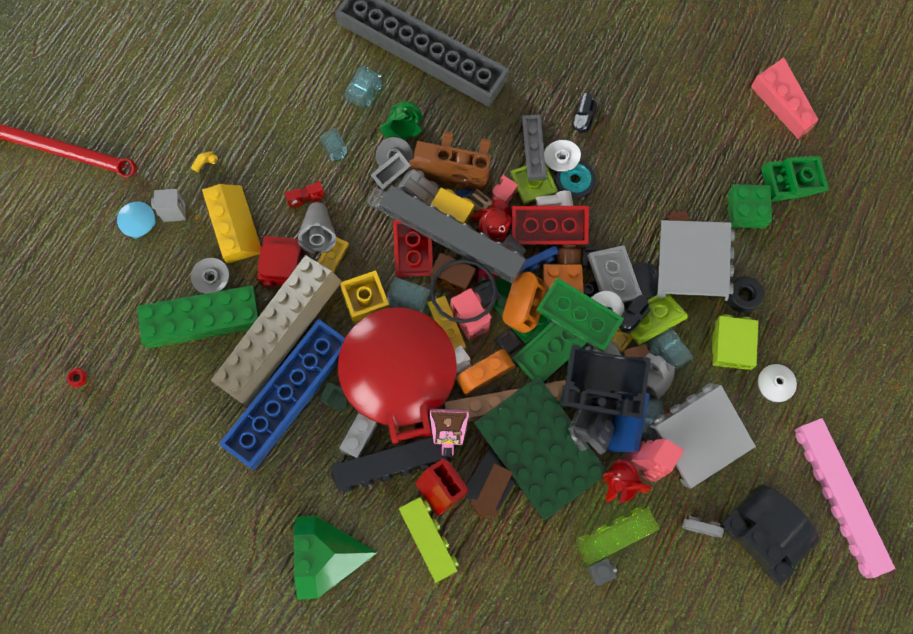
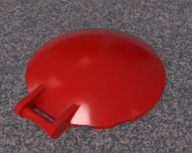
M387 308L376 311L359 321L348 333L342 344L338 359V375L342 390L348 401L358 412L370 420L389 426L392 444L399 443L398 441L419 436H432L428 419L430 409H439L451 393L456 378L457 361L452 342L445 330L435 320L422 312L409 308ZM423 422V428L396 432V427Z

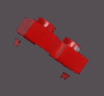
M319 181L303 189L298 188L289 192L285 190L289 208H298L304 203L317 202L325 197L321 182Z

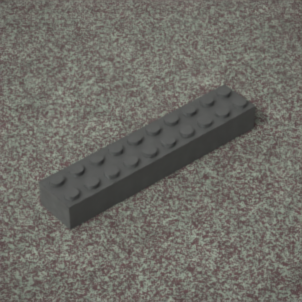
M344 0L336 11L337 23L488 107H490L508 79V68L383 0Z

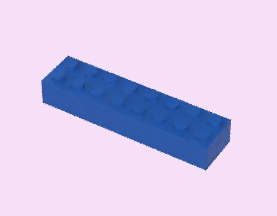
M318 319L219 445L255 471L338 365L340 350L345 338Z

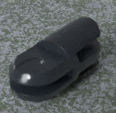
M584 93L580 97L574 121L575 130L582 134L587 133L591 129L597 102L589 93Z
M644 295L637 296L621 317L624 320L619 326L621 332H633L650 312L648 300Z

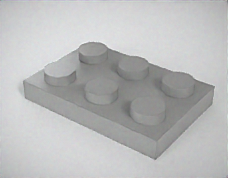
M624 245L588 254V259L600 292H613L621 298L623 303L632 302L637 296L642 295Z

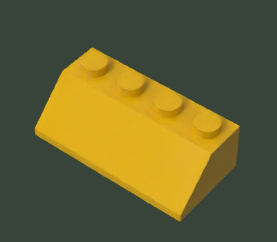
M218 184L202 189L222 257L226 264L260 254L261 245L242 186Z

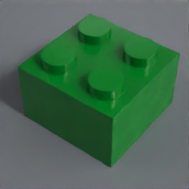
M732 185L727 193L728 218L731 227L766 228L772 221L770 185Z

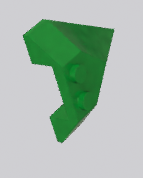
M316 515L295 517L293 540L294 579L297 600L321 597L325 592L376 555L377 552Z

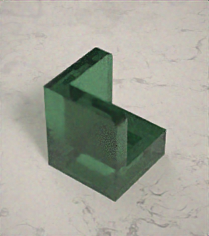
M327 382L320 402L323 405L343 412L348 399L341 387Z

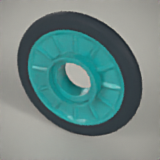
M579 161L577 166L571 170L557 171L555 181L560 191H570L572 198H580L589 194L594 188L595 174L588 164ZM577 175L580 177V182L574 183L570 177Z

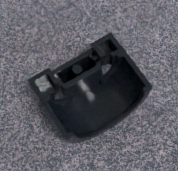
M573 344L570 349L565 385H562L559 405L589 412L642 419L651 359L649 357L601 353ZM621 396L628 397L627 399L621 400Z
M758 485L720 523V527L763 568L762 571L776 585H782L793 574L794 568L819 543V535L806 515L788 498L766 485ZM747 519L748 521L752 522L753 525L747 527L744 520Z

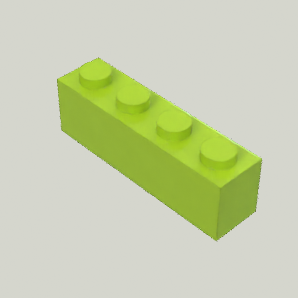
M420 497L400 507L399 511L435 583L456 573V567L459 564L454 555H449L447 549L450 546L445 536L440 537L438 533L440 526L435 518L431 519L428 513L431 509L427 501H422Z

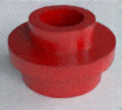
M80 368L72 369L67 375L68 384L74 388L82 387L87 381L86 372ZM80 375V380L75 381V377Z

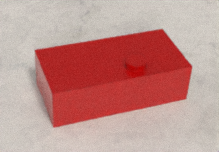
M512 206V244H588L589 206Z

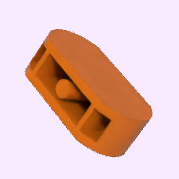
M531 272L519 274L511 286L502 315L503 321L520 333H526L534 329L540 317V313L536 310L547 293V284Z
M502 349L466 369L455 380L465 396H470L507 375L516 366L507 351Z

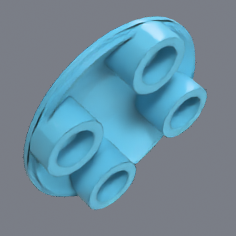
M131 202L120 210L117 224L125 235L136 239L148 233L156 224L154 211L149 205L143 202Z

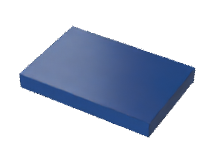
M646 393L642 419L613 415L612 424L615 430L607 451L639 452L650 394ZM621 396V400H624V399H627V398H628V397H623V396Z

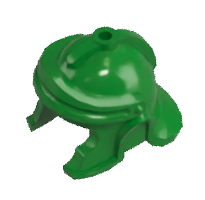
M399 102L392 106L387 122L380 127L386 139L398 137L406 141L407 138L415 137L422 131V128L419 126L422 122L421 110L412 102Z

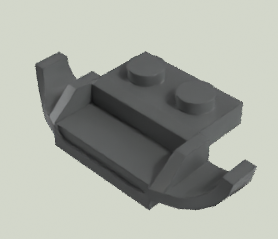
M577 409L568 430L571 432V438L577 444V448L580 451L588 449L589 446L586 442H589L599 454H602L607 450L615 427L601 413Z

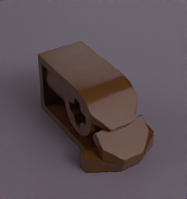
M496 464L492 466L477 500L472 498L470 502L478 516L490 518L499 515L500 512L496 510V507L513 472Z

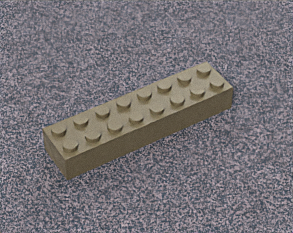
M305 255L211 381L233 398L249 407L342 281L331 270Z

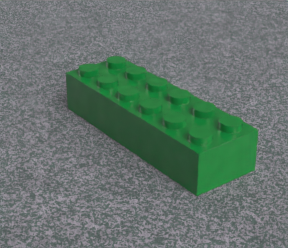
M253 285L137 306L141 343L147 349L248 331L260 316L257 292Z

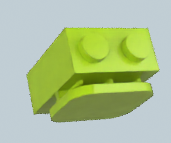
M729 314L718 317L715 321V329L712 335L713 366L752 370L757 365L758 320H752L751 317L733 318Z

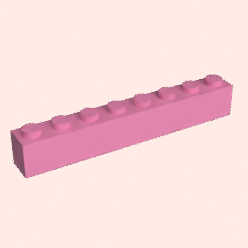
M823 418L795 429L796 439L802 444L805 450V458L811 463L814 469L813 474L822 486V493L831 504V512L841 525L840 531L850 544L849 550L859 563L858 569L866 579L894 570L895 567Z

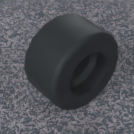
M738 278L733 282V294H729L727 303L736 312H752L762 302L764 290L761 284L754 278ZM740 289L747 290L751 294V300H742L738 295V291Z

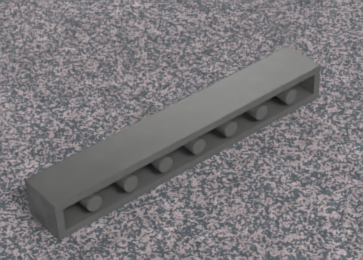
M391 185L379 203L381 212L464 258L479 262L487 267L490 272L514 284L525 265L526 259L523 258L521 253L510 251L503 243L490 240L488 235L474 231L466 223L461 224L457 222L452 215H445L437 207L426 205L419 197L408 195L400 187L395 188Z

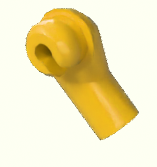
M211 151L199 154L191 169L199 173L205 163L215 164L218 157Z

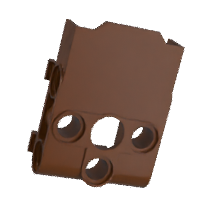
M444 131L441 145L417 141L414 159L409 160L410 170L418 169L422 171L427 180L434 181L435 183L461 189H472L473 191L476 189L480 191L486 189L491 164V155H488L491 140L482 138L479 152L451 147L454 133Z

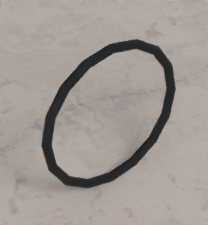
M458 259L450 261L439 268L432 278L430 294L432 303L439 314L450 321L469 323L477 321L489 313L496 301L497 286L495 278L487 267L474 260ZM463 262L474 264L483 269L491 279L493 286L492 301L487 309L480 315L469 319L454 318L443 312L437 304L434 294L435 282L440 273L453 264Z

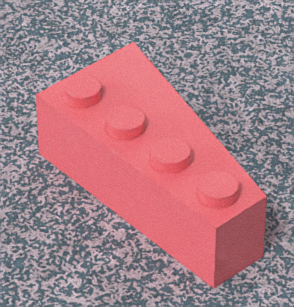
M785 58L776 62L754 80L751 88L797 139L809 132L819 120Z
M667 439L647 440V442L641 440L639 452H626L622 460L631 462L637 471L642 473V477L645 480L656 482L672 472L684 450Z

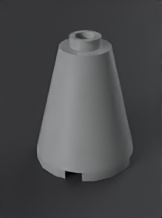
M318 202L309 205L298 233L300 247L309 253H314V251L325 253L331 250L336 243V233L327 208L324 204Z

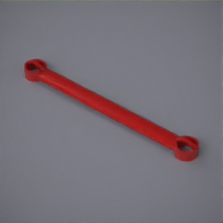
M0 124V139L117 172L122 177H131L137 172V164L132 159L117 158ZM127 161L131 164V166L123 164V162ZM122 168L130 169L132 171L130 174H125L122 171Z

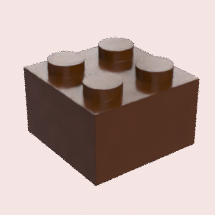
M440 253L431 271V282L440 267L456 260L453 255ZM464 262L453 264L440 273L436 279L435 287L457 296L472 287L476 268L472 264Z

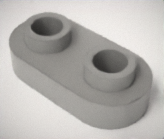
M692 516L683 521L682 528L714 537H723L724 529L720 527V523L708 521L707 524L700 522V518Z

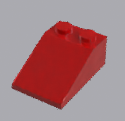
M394 219L395 277L431 276L433 269L432 239Z

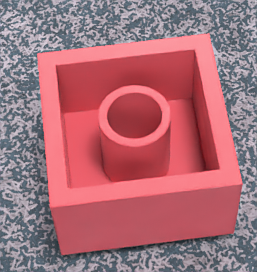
M471 288L451 298L450 309L455 318H474L486 310L480 304L482 300L477 292L474 293ZM488 313L474 322H458L469 342L489 331L491 315Z

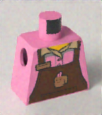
M430 409L434 444H442V455H454V444H463L469 416L468 410Z

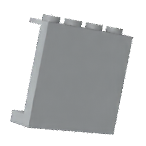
M661 220L657 298H665L666 294L725 296V301H728L729 294H733V283H730V276H733L734 265H730V259L734 258V247H731V241H734L735 230H731V223Z
M711 383L704 386L702 392L688 396L686 402L681 405H674L669 409V413L655 417L653 419L654 422L649 425L650 428H655L660 439H667L684 450L676 463V467L682 476L680 481L685 487L693 488L756 447L722 385Z

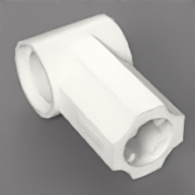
M560 191L555 195L536 197V206H573L572 194L570 191Z

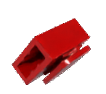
M264 236L258 261L259 272L257 279L260 285L266 288L282 287L302 260L303 249L300 247L298 239Z
M444 458L427 468L415 483L437 517L452 508L468 494L467 486L452 464Z

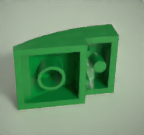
M820 156L791 157L784 161L767 162L761 167L764 184L770 185L771 201L800 198L829 190Z

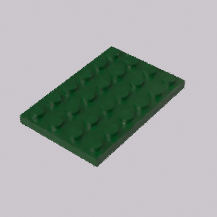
M537 376L477 419L474 424L507 470L513 472L512 477L545 521L602 479L603 474L607 473V470L590 446L584 451H580L577 448V444L572 440L571 432L568 430L572 421L542 379Z

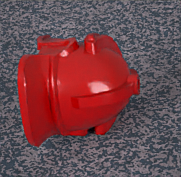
M495 200L490 207L482 208L471 216V221L480 220L478 224L479 233L482 232L488 235L490 240L494 242H500L507 237L506 233L512 222V211L505 201Z
M617 460L610 467L609 471L603 474V482L609 486L606 493V502L613 500L617 496V492L622 490L619 503L632 500L638 492L647 493L651 490V486L642 484L643 481L640 480L637 469L629 461Z

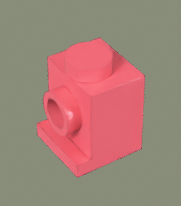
M502 175L500 184H497L492 191L493 197L491 200H503L508 204L517 193L518 184Z

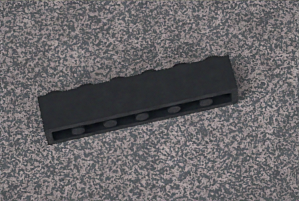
M433 437L335 464L331 468L337 490L348 493L354 491L356 486L362 485V488L374 485L373 482L377 480L386 482L392 480L393 476L398 474L401 477L410 475L412 470L420 469V471L427 470V468L443 458L451 462L450 459H453L454 455H442V444H434Z

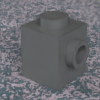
M608 558L586 568L595 587L617 578L615 574L617 572L616 566L613 561L609 562Z

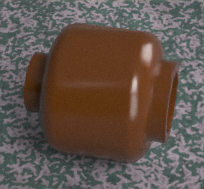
M562 244V247L558 248L559 253L556 260L558 265H581V249L577 248L576 244Z

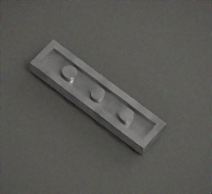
M524 115L522 116L527 179L528 181L546 180L541 116Z

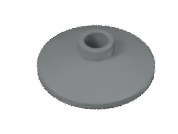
M390 137L383 140L376 150V160L379 167L392 157L391 153L393 151H401L408 160L413 159L410 145L398 137Z
M206 258L199 261L191 272V282L194 288L203 294L222 291L229 281L227 266L216 258ZM210 276H215L213 281L208 280Z

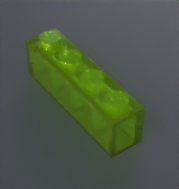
M640 506L631 511L632 516L625 519L623 515L613 520L614 525L607 527L605 524L595 529L596 534L589 536L587 533L579 537V543L575 544V547L585 566L587 567L659 530L660 528L649 507L643 509Z

